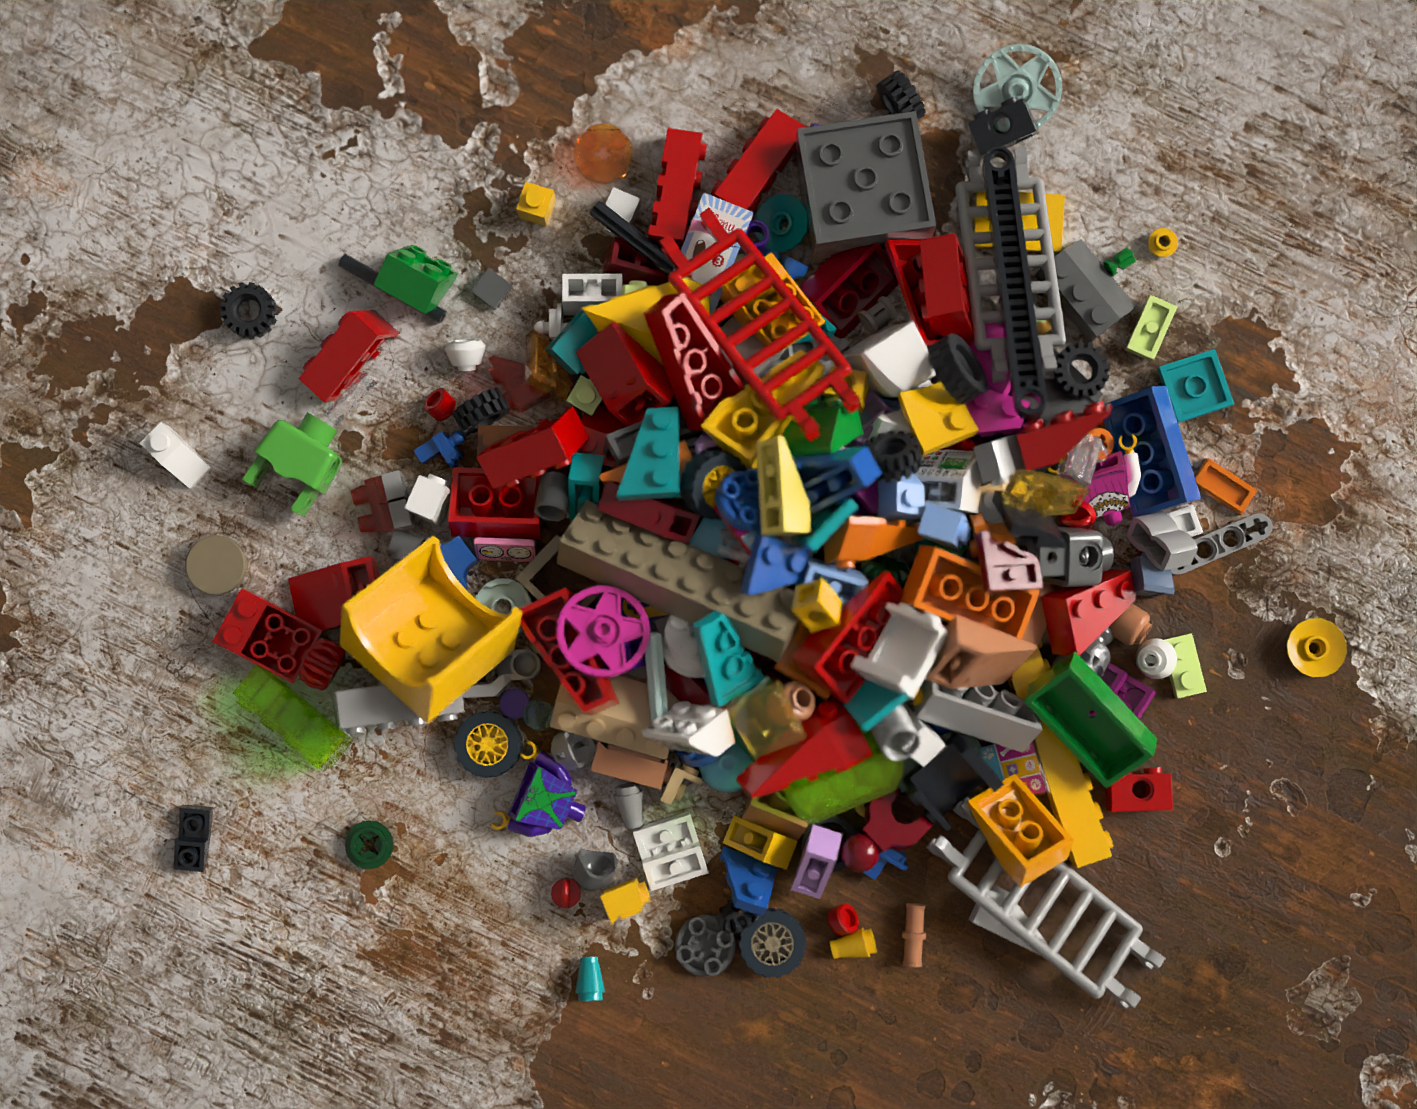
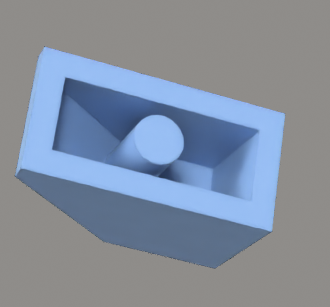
M911 473V478L909 479L901 477L902 481L896 482V479H892L891 483H885V479L881 482L878 481V518H885L886 522L904 520L908 524L923 516L924 485L915 474Z

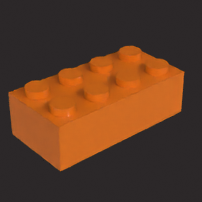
M920 545L904 586V593L900 603H905L921 612L932 613L948 623L956 615H959L1022 640L1040 591L984 592L979 565L939 548Z

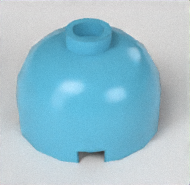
M733 743L719 759L708 765L699 766V771L704 782L712 789L723 793L737 792L743 788L737 783L736 777L753 761L742 748Z

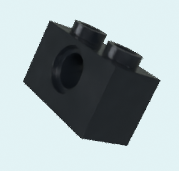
M1017 96L1003 101L1000 104L1002 108L990 112V109H987L973 116L974 121L968 123L982 157L992 147L1001 146L1009 148L1040 134L1025 99L1021 98L1018 100ZM1001 118H1008L1010 121L1008 131L1002 134L997 133L995 128L997 121Z

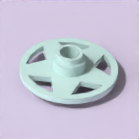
M1012 44L999 48L983 61L977 71L973 86L975 105L978 112L985 110L983 106L1001 107L1000 104L1015 96H1017L1018 100L1023 98L1026 100L1029 109L1048 111L1035 122L1038 129L1054 115L1059 106L1062 96V79L1059 69L1053 59L1037 47L1027 44ZM1025 51L1036 56L1019 66L1006 53ZM992 62L997 81L980 90L982 75ZM1048 66L1051 68L1055 78V95L1040 84ZM1005 118L1006 125L997 121L995 128L1001 132H1007L1010 127L1009 119Z

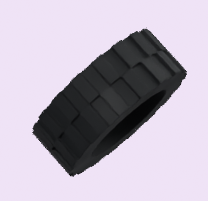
M950 333L929 347V360L938 380H940L945 390L957 402L962 404L968 403L986 392L988 381L986 380V374L983 371L982 365L970 346L961 337Z

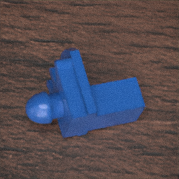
M461 430L452 432V435L449 432L441 431L415 449L414 452L423 464L429 463L442 454L451 468L458 467V460L463 455L457 445H461L465 441L466 435Z
M888 849L879 855L878 862L874 868L863 873L876 880L887 861L906 871L909 867L905 861L908 856L903 850Z

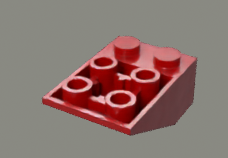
M614 321L575 352L609 412L626 427L643 421L647 409L664 408L673 397L674 392L664 366Z
M1097 401L1085 405L1083 411L1074 414L1073 410L1070 409L1054 414L1055 417L1051 421L1044 422L1043 418H1038L1025 422V425L1022 426L1023 429L1017 434V439L1027 471L1058 463L1110 414L1112 409L1111 403L1104 405L1103 401Z
M368 556L288 578L295 615L320 628L323 632L341 628L343 605L380 577L376 559Z
M241 588L212 642L294 684L299 676L303 661L319 639L323 630L260 595Z

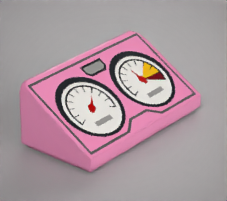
M476 537L474 539L478 560L531 562L537 556L536 539Z

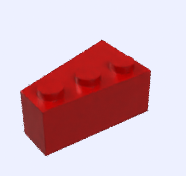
M375 310L349 311L345 313L338 322L339 328L336 332L328 335L320 345L322 349L317 356L311 357L302 368L304 372L298 379L324 403L336 401L362 374L360 369L368 359L372 357L375 360L381 354L377 348L388 337L394 340L400 334Z
M1109 569L1107 572H1102V581L1098 585L1061 587L1041 596L1052 654L1069 656L1075 651L1080 656L1136 600L1131 570Z

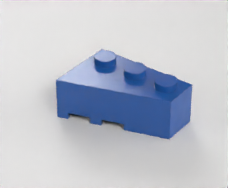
M866 446L838 449L832 454L791 457L809 500L810 514L867 487L882 474Z

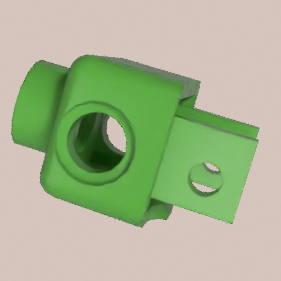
M308 412L297 428L284 420H277L255 448L254 452L258 456L242 480L257 488L272 465L274 471L286 479L303 481L306 483V486L290 510L305 517L320 492L324 495L327 493L342 465L341 456L328 448L338 431Z

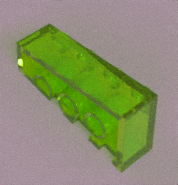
M258 665L252 668L233 692L239 698L237 701L239 706L249 713L255 712L261 718L260 722L266 728L280 734L288 746L296 751L298 750L306 757L310 764L319 770L332 768L354 741L344 731L336 730V725L270 671Z

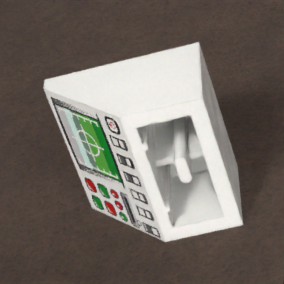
M937 450L923 456L921 459V469L918 468V472L915 475L924 485V510L926 504L929 503L957 512L978 513L982 476L975 452Z
M687 701L674 704L671 710L663 716L654 719L653 723L642 731L643 737L669 749L717 757L735 743L727 709L715 708L712 705H695Z

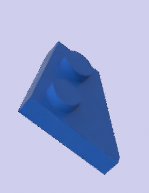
M755 534L741 593L755 595L803 581L810 550Z
M723 847L720 861L724 862L727 873L725 877L728 886L732 890L731 897L734 907L764 917L778 867L760 861L750 855Z

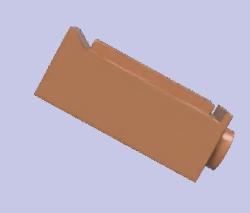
M598 741L591 771L662 789L663 783L668 784L673 767L668 766L669 759H666L665 763L661 762L662 758L609 744L607 748L601 741Z

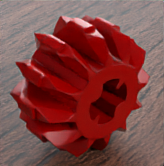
M324 638L317 640L303 661L299 680L313 689L316 688L320 691L327 689L340 669L344 660L345 649L340 647L339 644Z

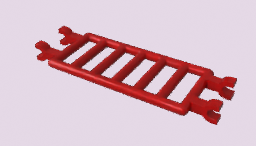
M707 208L699 214L703 220L701 225L711 234L716 242L688 260L670 234L660 240V244L663 247L661 249L662 252L676 267L675 270L669 273L668 281L677 293L685 294L715 342L777 421H782L791 416L807 440L811 442L820 436L818 432L819 426L803 409L804 405L829 388H832L850 414L860 408L858 403L860 401L859 396L843 380L851 373L852 368L741 228H736L727 233L713 211ZM735 243H738L747 255L692 292L683 281V278ZM755 264L764 278L709 314L700 301ZM773 287L782 300L727 337L717 324ZM788 310H791L800 323L745 360L735 346ZM808 332L818 346L762 383L753 369ZM827 355L836 369L780 406L771 392Z

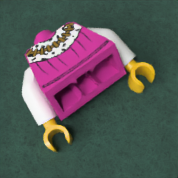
M1132 434L1134 443L1131 447H1125L1122 444V436H1120L1119 446L1125 450V455L1123 456L1121 451L1068 468H1066L1065 461L1062 458L1058 470L1054 469L1051 465L1047 470L1055 473L1056 478L1054 480L1064 502L1070 505L1074 501H1085L1094 508L1096 518L1103 516L1106 525L1112 526L1120 523L1123 519L1120 510L1127 509L1130 506L1129 497L1136 494L1141 478L1138 454L1134 453V447L1137 444L1136 436Z

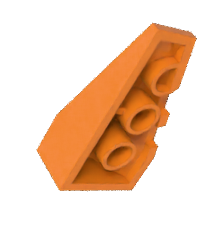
M849 517L824 542L825 564H836V569L855 568V563L923 540L925 538H922L917 533L921 522L906 525L904 520L886 522L885 518Z

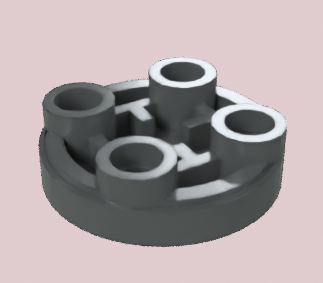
M709 914L694 916L688 919L677 933L675 940L677 959L687 971L694 975L704 977L716 976L728 967L734 957V934L725 933L719 928L716 920L717 916Z

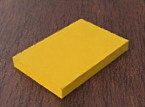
M986 192L976 193L975 206H987V200H985ZM1019 192L1020 204L1034 203L1032 192ZM1045 193L1053 253L1059 254L1062 251L1065 195ZM1036 215L1022 216L1024 229H1038ZM974 218L973 233L990 232L988 218ZM1040 240L1025 241L1027 252L1041 253ZM992 243L974 244L975 249L992 250Z

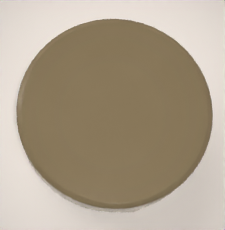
M211 535L198 540L190 548L185 561L186 574L191 584L203 593L218 596L235 590L242 583L249 568L248 560L241 546L234 540L220 535Z

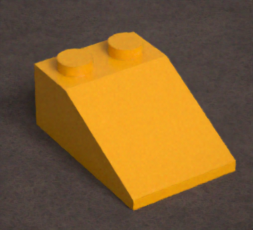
M1013 774L1002 781L1004 785L996 792L989 788L967 802V806L1000 865L1021 888L1068 858L1074 839L1017 775Z

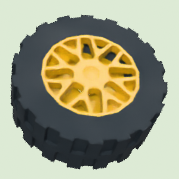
M717 449L703 450L701 453L695 454L686 463L685 469L680 476V496L685 502L684 505L691 509L692 512L705 518L722 520L714 510L717 487L729 474L736 471H746V466L741 463L738 457Z
M485 711L469 716L460 725L454 739L456 740L454 750L458 756L456 758L466 771L471 772L475 776L490 778L503 775L516 765L515 763L520 758V752L523 747L522 735L517 728L518 726L510 718L499 712Z

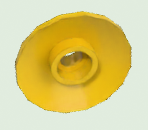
M1322 618L1307 619L1298 623L1290 632L1287 640V655L1292 666L1301 674L1312 678L1326 677L1335 673L1344 663L1347 654L1346 639L1342 631L1333 622ZM1311 643L1317 645L1318 650L1315 654L1309 650Z

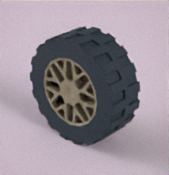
M768 908L764 917L759 915L750 927L742 930L739 934V948L742 959L748 968H751L758 975L761 974L767 978H779L784 974L788 975L795 967L799 966L801 959L804 958L806 946L804 931L795 917L782 909Z

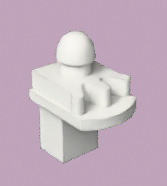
M557 303V309H549V322L542 320L534 325V331L540 335L549 334L551 342L568 324L563 323L562 303Z

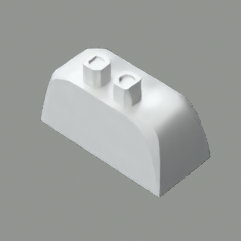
M914 322L883 327L875 334L870 335L842 353V356L850 364L852 370L867 372L870 385L868 394L873 391L879 398L898 397L899 393L903 391L930 386L932 384L929 379L936 376L929 360V351Z

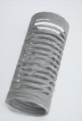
M903 704L871 728L883 754L888 759L899 761L907 759L920 746V735ZM901 731H903L901 734L897 735L896 737L889 738L890 736H894V735L900 733ZM906 731H908L903 737H901V738L898 739V740H895V741H887V740L897 739V738H899L900 736H902ZM906 738L904 741H902V742H900V743H898V744L890 745V744H892V743L899 742V741H901L902 739ZM906 741H908V742H907V743H906V744H904V745H903V746H901V747H897V748H888V747H895V746H899V745H901V744H903V743H905V742H906ZM907 745H909V747H907V748H905V749H903V750L895 751V750L902 749V748L906 747Z

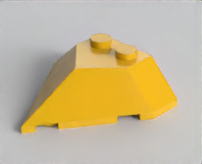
M683 278V281L692 292L703 285L702 283ZM670 282L658 286L651 285L613 297L609 301L595 306L591 304L582 307V310L591 319L598 332L614 321L663 365L643 313L664 295L677 293ZM707 296L700 303L710 314L709 296Z

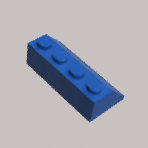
M1166 386L1149 387L1104 404L1111 403L1112 405L1110 414L1103 421L1106 430L1112 435L1114 440L1113 453L1121 451L1122 456L1125 455V450L1119 446L1120 436H1122V444L1125 447L1133 445L1132 434L1137 439L1134 453L1138 454L1141 478L1136 494L1129 497L1133 517L1161 512L1201 499Z

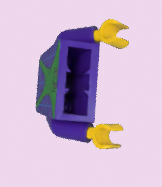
M527 741V744L533 746V753L526 756L520 752V755L528 761L535 760V763H529L509 812H494V814L502 816L503 823L502 825L491 823L492 828L499 830L508 827L510 832L526 837H535L548 834L552 829L560 830L566 818L580 822L585 814L586 807L574 801L577 790L571 787L572 777L561 764L555 761L554 757L544 751L539 752L536 744Z

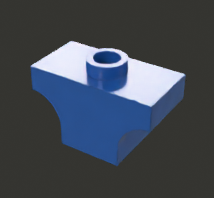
M458 535L452 541L440 544V549L450 571L467 590L469 589L467 574L472 567L479 563V560L465 541Z

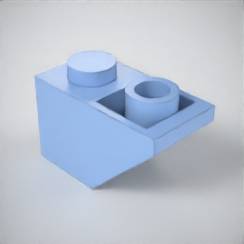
M927 503L917 533L922 538L961 552L962 546H967L969 543L972 528L969 527L970 523L963 513Z

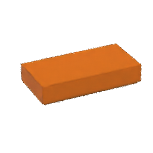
M1209 458L1203 461L1194 475L1200 491L1239 516L1243 514L1257 492V489Z

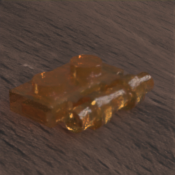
M533 329L526 335L524 381L547 393L553 390L556 393V400L565 402L571 390V381L568 378V373L544 350L553 340Z

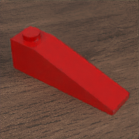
M884 571L840 609L838 625L812 632L791 659L808 678L847 705L866 680L851 667V664L856 655L865 659L869 657L891 617V614L885 609L886 604L889 602L899 605L904 590L888 571Z
M831 698L815 707L813 713L807 719L797 722L737 776L736 781L753 799L789 788L793 781L808 778L810 782L819 779L818 774L833 769L836 770V773L846 771L873 756L850 712L835 698Z

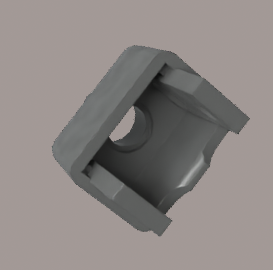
M1057 526L1066 541L1065 548L1036 547L1031 538L1014 539L1017 548L1022 545L1024 548L1023 552L1027 551L1039 557L1042 582L1062 587L1095 586L1101 583L1102 572H1107L1113 563L1112 544L1099 531ZM1049 552L1053 553V559H1051Z

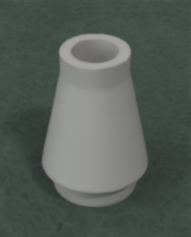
M633 782L616 786V793L613 796L624 821L625 829L643 826V790L639 788V784Z

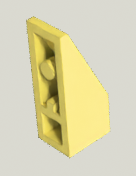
M775 437L757 441L762 535L790 537L811 533L809 500L784 438Z

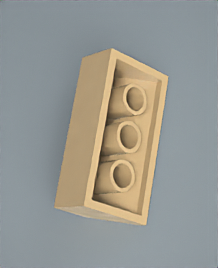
M625 674L609 677L619 704L593 716L581 711L561 683L550 727L667 759L669 748L643 737L642 731L652 724L647 680ZM667 689L669 711L674 704L680 701Z

